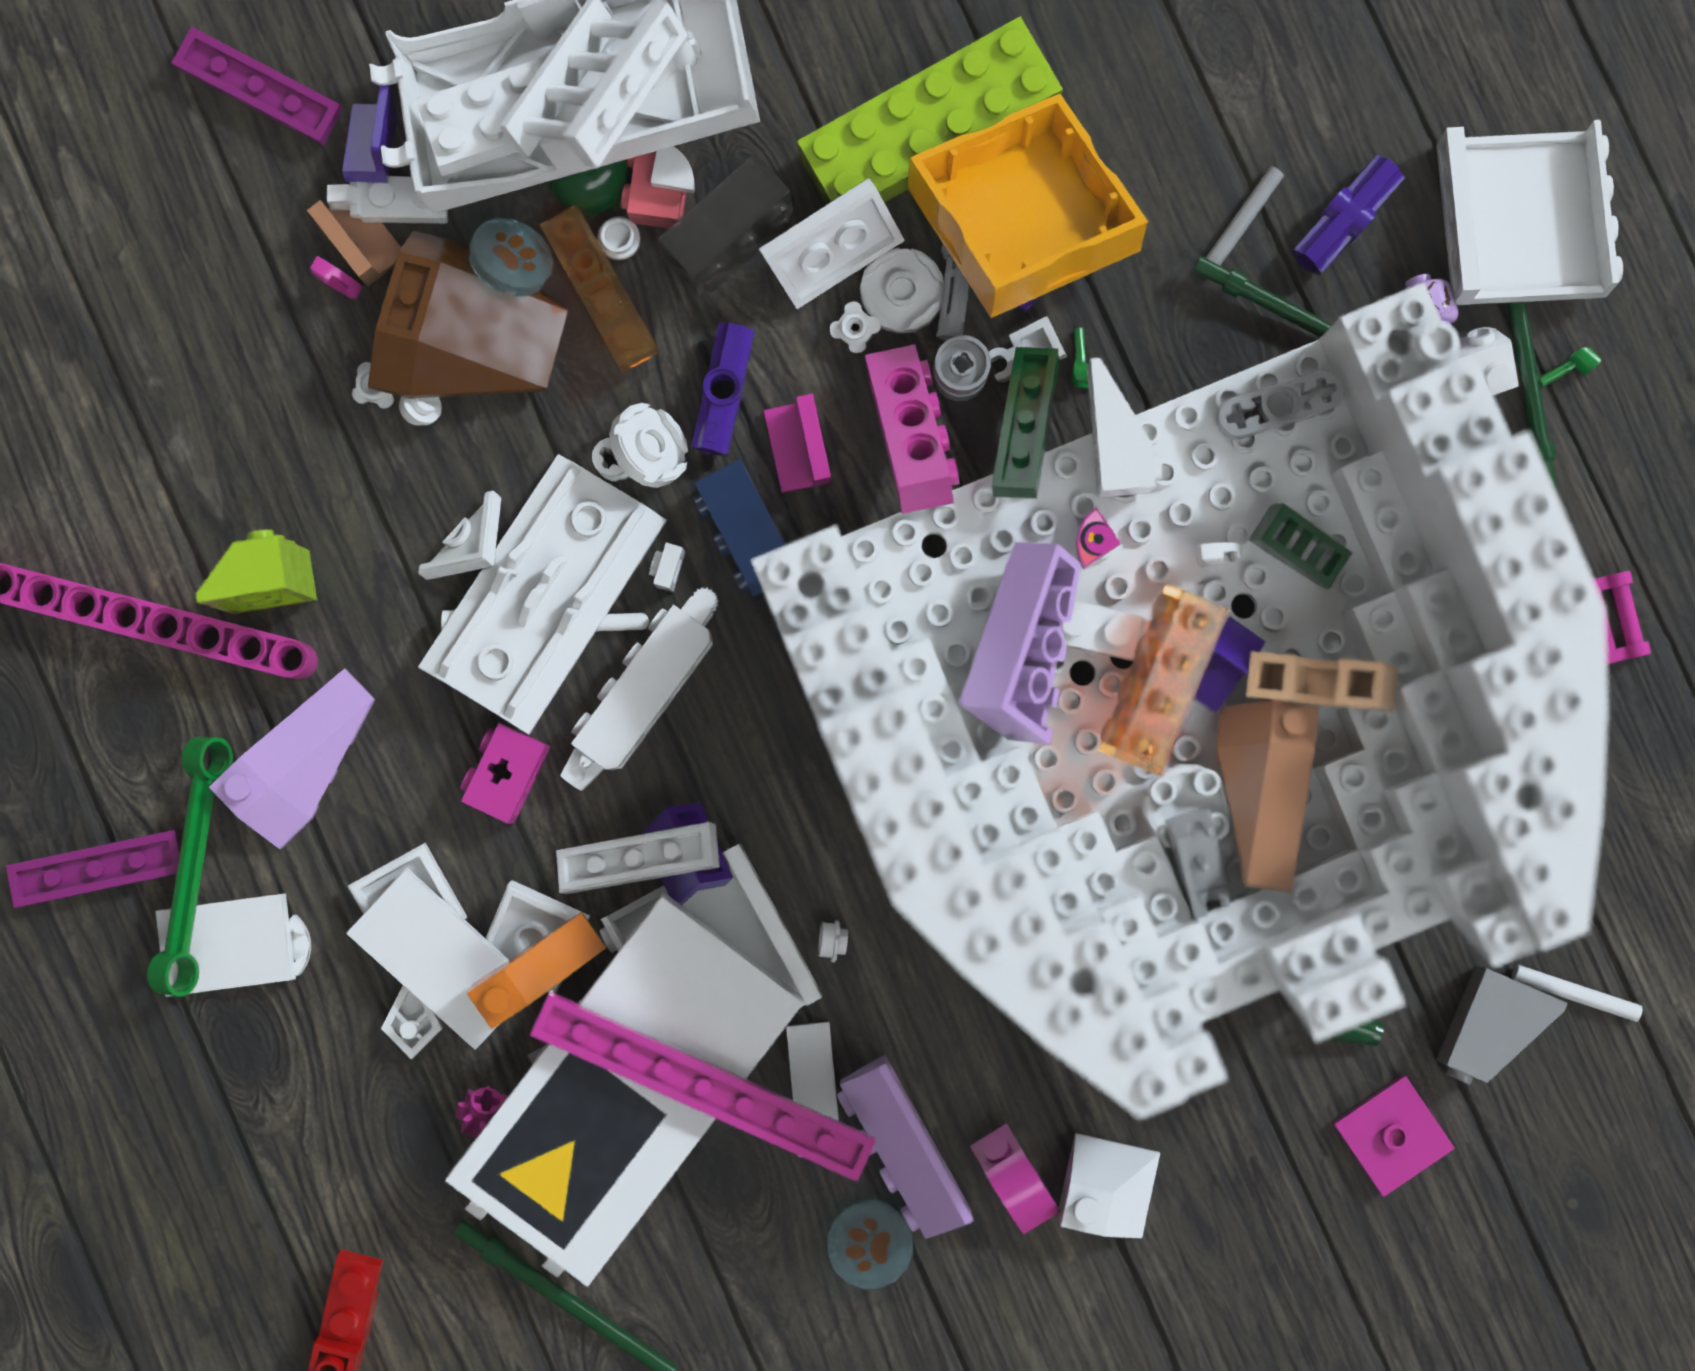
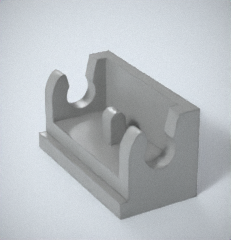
M1209 807L1165 819L1183 896L1195 919L1207 915L1206 902L1209 900H1220V904L1223 907H1228L1230 904V897L1227 891L1228 884Z

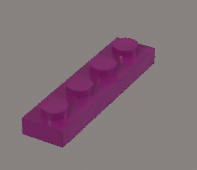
M192 26L171 62L176 69L322 146L325 144L343 111L341 105Z
M180 830L162 832L6 865L13 907L18 908L177 874L182 844Z

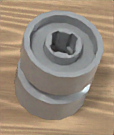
M968 335L955 336L946 340L938 349L933 368V381L938 391L946 398L954 401H967L976 397L984 389L991 368L990 355L986 346L978 339Z

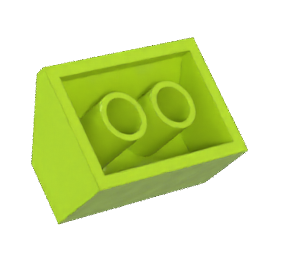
M273 530L247 533V540L233 542L196 593L197 603L231 614L316 601L317 596L310 551L295 544V541L285 539L283 535L274 536Z

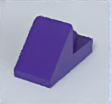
M1229 616L1178 689L1212 713H1217L1240 679L1248 674L1251 652H1261L1266 641Z

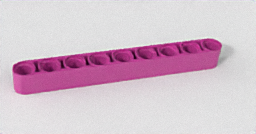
M0 563V581L7 574L10 575L12 580L10 590L3 595L0 592V603L290 679L302 680L308 678L317 667L318 657L316 651L310 645L295 639ZM51 585L53 597L47 605L43 606L40 601V593L45 586ZM91 595L95 602L94 609L88 616H84L81 612V603L83 599ZM133 606L136 611V619L132 625L125 627L121 620L122 613L127 607ZM174 616L178 623L177 631L172 637L166 638L162 631L163 624L169 617ZM215 627L219 633V641L213 648L207 649L203 642L204 634L209 628ZM256 637L260 642L261 650L256 658L249 660L245 656L244 648L250 639ZM298 648L302 654V663L296 670L290 671L285 663L286 655L292 649Z

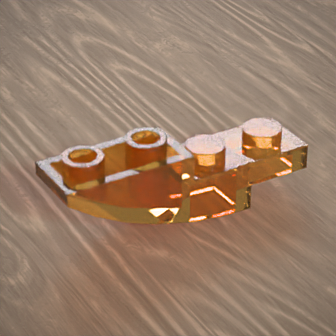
M572 206L539 224L622 373L659 354L660 352L578 206Z

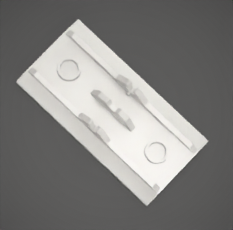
M557 455L495 549L494 566L481 570L418 668L490 710L527 735H530L662 530L666 519L576 463Z

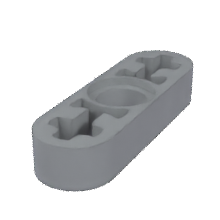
M1318 371L1228 399L1222 405L1217 414V426L1224 436L1230 439H1243L1332 411L1341 402L1344 395V386L1341 379L1333 372ZM1317 382H1321L1324 388L1331 387L1333 389V393L1327 398L1328 403H1323L1321 397L1312 398L1304 403L1307 410H1301V397L1295 387H1301V396L1313 392L1317 387ZM1277 393L1288 396L1292 402L1291 413L1285 417L1273 415L1268 409V399L1270 396ZM1253 400H1259V413L1266 423L1259 424V415L1245 420L1243 429H1238L1236 423L1228 424L1226 418L1231 415L1233 407H1237L1239 413H1246L1254 410L1256 407Z

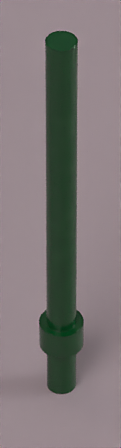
M1203 256L1198 258L1193 268L1194 272L1221 285V291L1234 298L1240 295L1319 338L1333 326L1325 320L1247 280L1248 275L1235 268L1228 270Z
M1508 302L1530 436L1555 493H1558L1553 460L1557 458L1554 441H1549L1526 302Z
M462 1220L453 1235L480 1252L481 1256L479 1258L492 1267L495 1264L499 1265L652 1371H676L677 1365L507 1250L508 1244L495 1235L491 1239L465 1220Z

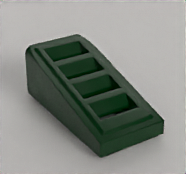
M1284 503L1272 504L1249 538V541L1326 590L1331 588L1352 555L1350 550ZM1282 522L1285 523L1277 538L1274 539L1273 536ZM1295 531H1298L1301 534L1292 549L1289 550L1286 548V545ZM1314 541L1316 543L1315 547L1306 561L1303 560L1301 556L1310 542ZM1327 549L1332 554L1320 572L1315 567Z

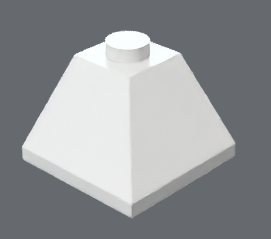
M1075 1133L1059 1204L1061 1212L1057 1214L1060 1226L1106 1237L1142 1238L1160 1152Z

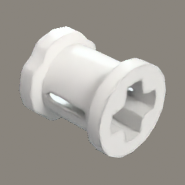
M610 438L599 441L592 452V462L600 475L612 482L628 478L629 476L618 465L612 464L607 469L608 464L604 459L607 454L614 456L611 450Z

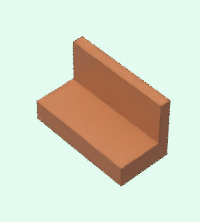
M321 200L307 210L367 286L394 267L401 246L383 223H364L360 218H352L350 210H330Z

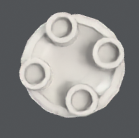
M1196 764L1176 765L1163 771L1150 784L1144 799V818L1151 834L1158 836L1163 846L1172 849L1165 819L1209 807L1217 841L1228 833L1232 815L1230 806L1226 803L1224 794L1225 784L1215 771Z

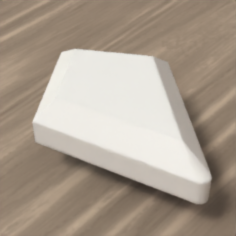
M403 985L381 1029L410 1059H413L444 1027L439 1017Z

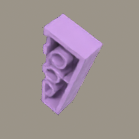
M1014 543L959 705L1007 740L1050 745L1053 729L1046 727L1049 706L1057 707L1059 689L1053 687L1057 662H1064L1067 645H1065L1062 633L1063 623L1072 619L1081 564L1058 544Z

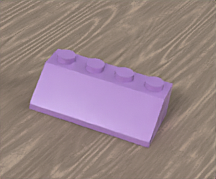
M886 1055L877 1058L840 1079V1086L843 1091L837 1093V1097L849 1117L856 1113L864 1127L861 1131L875 1137L876 1142L870 1155L878 1152L885 1165L884 1168L879 1170L885 1184L891 1193L899 1190L906 1206L900 1209L911 1230L914 1232L920 1228L925 1239L974 1221L967 1200Z

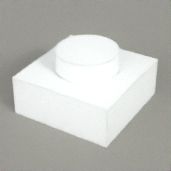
M666 542L663 552H655L649 575L655 577L653 584L657 588L669 592L674 591L686 553L683 547Z

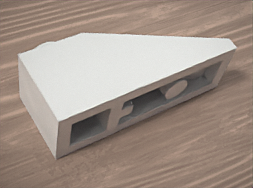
M1093 358L1087 366L1098 497L1151 493L1155 488V481H1161L1162 479L1160 455L1153 454L1151 440L1101 359Z

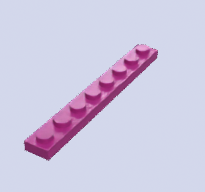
M553 992L549 993L530 1034L535 1038L855 1181H858L876 1142L875 1137Z

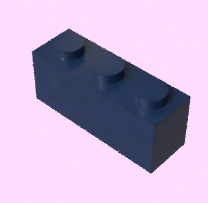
M741 459L694 482L699 494L692 498L703 519L712 516L719 529L712 536L723 557L732 554L739 569L731 573L742 594L745 595L751 591L755 600L766 596L752 560L786 545Z

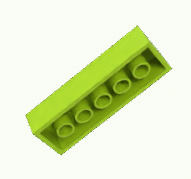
M1020 16L797 141L798 156L826 205L869 178L885 203L908 190L910 157L963 134L987 129L1012 113L1059 93L1062 95L1063 88Z

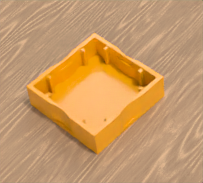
M1060 93L1012 113L987 129L963 134L910 157L907 189L991 318L1141 251L1148 220L1117 175L1099 158L1090 136Z

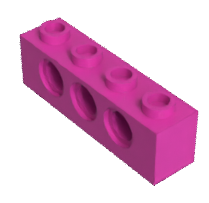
M915 344L865 355L869 384L902 514L954 503L952 485L959 484V477L954 458L946 459L944 451L950 450L945 424L940 426L936 424L935 418L941 417L937 393H928L927 386L932 385L928 361L919 360Z

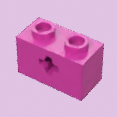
M498 723L496 730L489 728L479 747V751L484 753L477 769L471 767L468 770L461 784L460 790L465 792L461 802L505 823L514 824L551 746L505 724ZM506 761H509L507 770L512 772L511 778L501 779L498 783L499 774L493 771L496 764L504 765Z

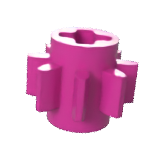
M490 1086L477 1089L476 1091L467 1090L465 1102L458 1103L455 1118L463 1120L460 1132L462 1134L467 1133L470 1137L476 1139L506 1101L507 1095H501L495 1089L490 1088Z

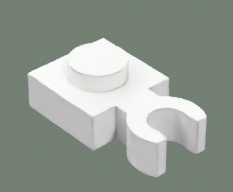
M1047 316L1010 334L1009 337L1014 347L1008 350L1005 348H994L988 352L990 362H994L999 358L1006 359L1007 361L1005 370L994 375L998 382L1010 380L1016 347L1058 348L1060 360L1067 357Z

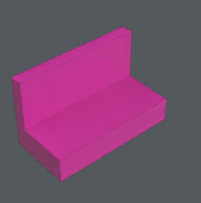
M813 393L796 397L797 403L764 410L782 494L832 483Z

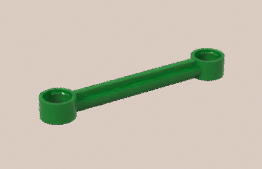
M194 737L187 742L182 753L183 768L187 775L192 778L175 888L165 950L153 957L147 972L148 983L151 989L158 994L178 997L186 996L192 992L199 979L198 962L189 954L214 799V792L209 786L233 763V753L230 745L226 740L219 737ZM209 746L212 753V761L209 769L206 771L203 764V756L206 748ZM176 961L178 975L176 981L171 986L169 983V971L172 964Z

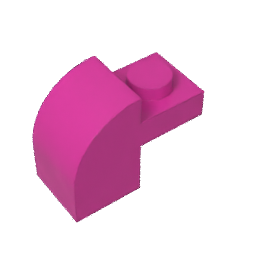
M1007 1123L970 1146L994 1190L1023 1234H1026L1061 1212Z

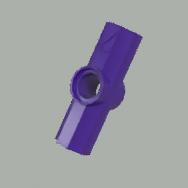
M1377 154L1358 174L1354 182L1348 188L1344 187L1320 214L1319 217L1321 219L1291 252L1297 259V262L1308 272H1313L1318 276L1325 271L1348 242L1352 244L1377 215L1375 211L1404 180L1405 177L1401 174L1399 167L1390 159L1383 158Z
M733 323L718 324L708 374L703 381L704 392L691 446L692 449L710 455L728 457L738 408L743 399V385L755 330ZM722 380L732 382L735 386L733 394L726 399H718L712 395L713 386Z

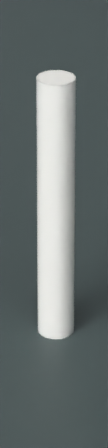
M1518 964L1513 970L1512 979L1527 986L1635 1022L1639 1021L1642 1015L1643 1008L1641 1005Z

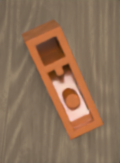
M580 912L475 982L466 994L492 1030L606 949V946L584 913Z

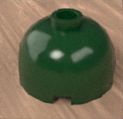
M628 159L551 180L548 181V185L559 204L575 214L594 216L598 215V212H604L609 208L612 210L621 203L623 186L625 183L630 184L631 168L628 167Z

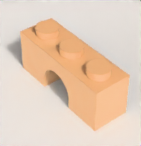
M1251 652L1246 697L1262 701L1279 700L1306 705L1394 713L1395 689L1397 687L1399 667L1383 662L1347 659L1329 661L1303 658L1296 655Z

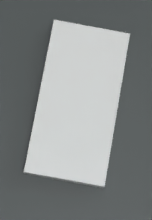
M408 868L405 869L346 934L476 1050L495 1028L491 1030L466 993L475 982L509 959Z

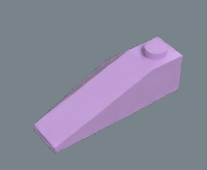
M343 669L245 752L209 788L241 821L277 848L282 849L313 819L329 783H332L349 745H352L376 699L347 669Z

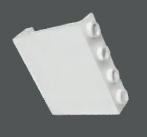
M1594 120L1587 131L1465 137L1464 127L1446 128L1436 146L1450 284L1456 305L1606 298L1622 279L1623 263L1621 257L1616 256L1615 241L1618 236V221L1616 216L1611 215L1610 201L1613 197L1614 185L1612 177L1607 175L1605 161L1608 158L1609 141L1606 135H1602L1601 120Z
M738 844L723 852L733 879L725 886L697 891L682 906L801 995L803 999L802 1006H808L822 998V992L742 845ZM664 886L601 919L605 928L600 930V934L611 953L622 948L660 898L661 894L664 892L668 895Z

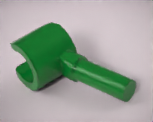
M1075 328L1073 330L1075 355L1071 382L1075 386L1089 389L1087 366L1089 363H1085L1084 328Z
M1581 348L1575 351L1562 365L1540 376L1539 383L1544 387L1569 373L1574 367L1584 377L1601 362V358L1591 348Z

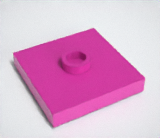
M1403 1074L1331 1122L1379 1194L1383 1197L1455 1149L1408 1078Z

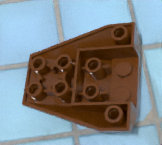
M413 231L398 252L374 335L368 388L409 399L547 391L568 317V310L456 241Z

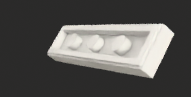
M706 822L556 850L559 893L571 894L719 867L716 824Z

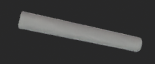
M1271 166L1206 256L1207 259L1221 266L1284 177V174L1279 169Z

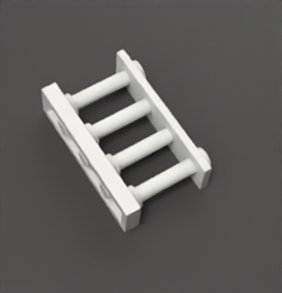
M587 0L500 125L501 129L523 157L531 155L542 137L561 139L568 142L584 166L598 168L688 35L668 2L654 1L638 23L613 20L600 0ZM610 38L627 40L617 56L600 54ZM587 71L605 72L594 89L577 87ZM565 104L582 106L572 122L555 120Z

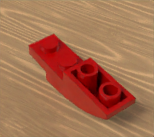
M341 1249L338 1253L320 1334L313 1346L308 1371H359L379 1292H377L384 1260Z

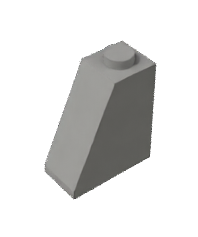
M1475 966L1436 1061L1449 1066L1446 1075L1471 1085L1474 1077L1488 1083L1565 1011L1568 1003L1490 969Z

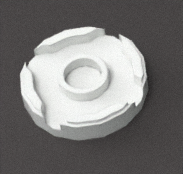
M893 248L872 261L864 270L860 285L862 306L868 316H875L879 319L881 328L898 334L916 332L930 324L940 311L944 285L943 276L936 263L922 251Z
M645 403L631 405L622 411L612 422L609 436L611 450L615 459L630 478L644 486L658 488L668 485L676 480L686 469L687 462L684 463V454L688 452V447L683 432L674 419L662 409L655 411L652 408H648L650 404Z

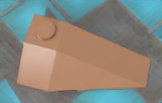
M1268 700L1222 706L1220 708L1215 753L1218 765L1221 766L1225 784L1224 794L1226 803L1230 806L1235 829L1234 839L1244 884L1247 887L1289 894L1292 892L1315 751L1319 707Z

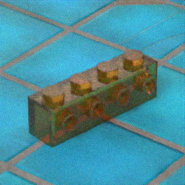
M1169 585L1165 586L1164 591L1157 596L1153 603V617L1148 630L1136 645V659L1130 674L1122 681L1119 687V701L1112 718L1108 719L1102 728L1099 751L1162 776L1230 611L1229 608L1186 590Z

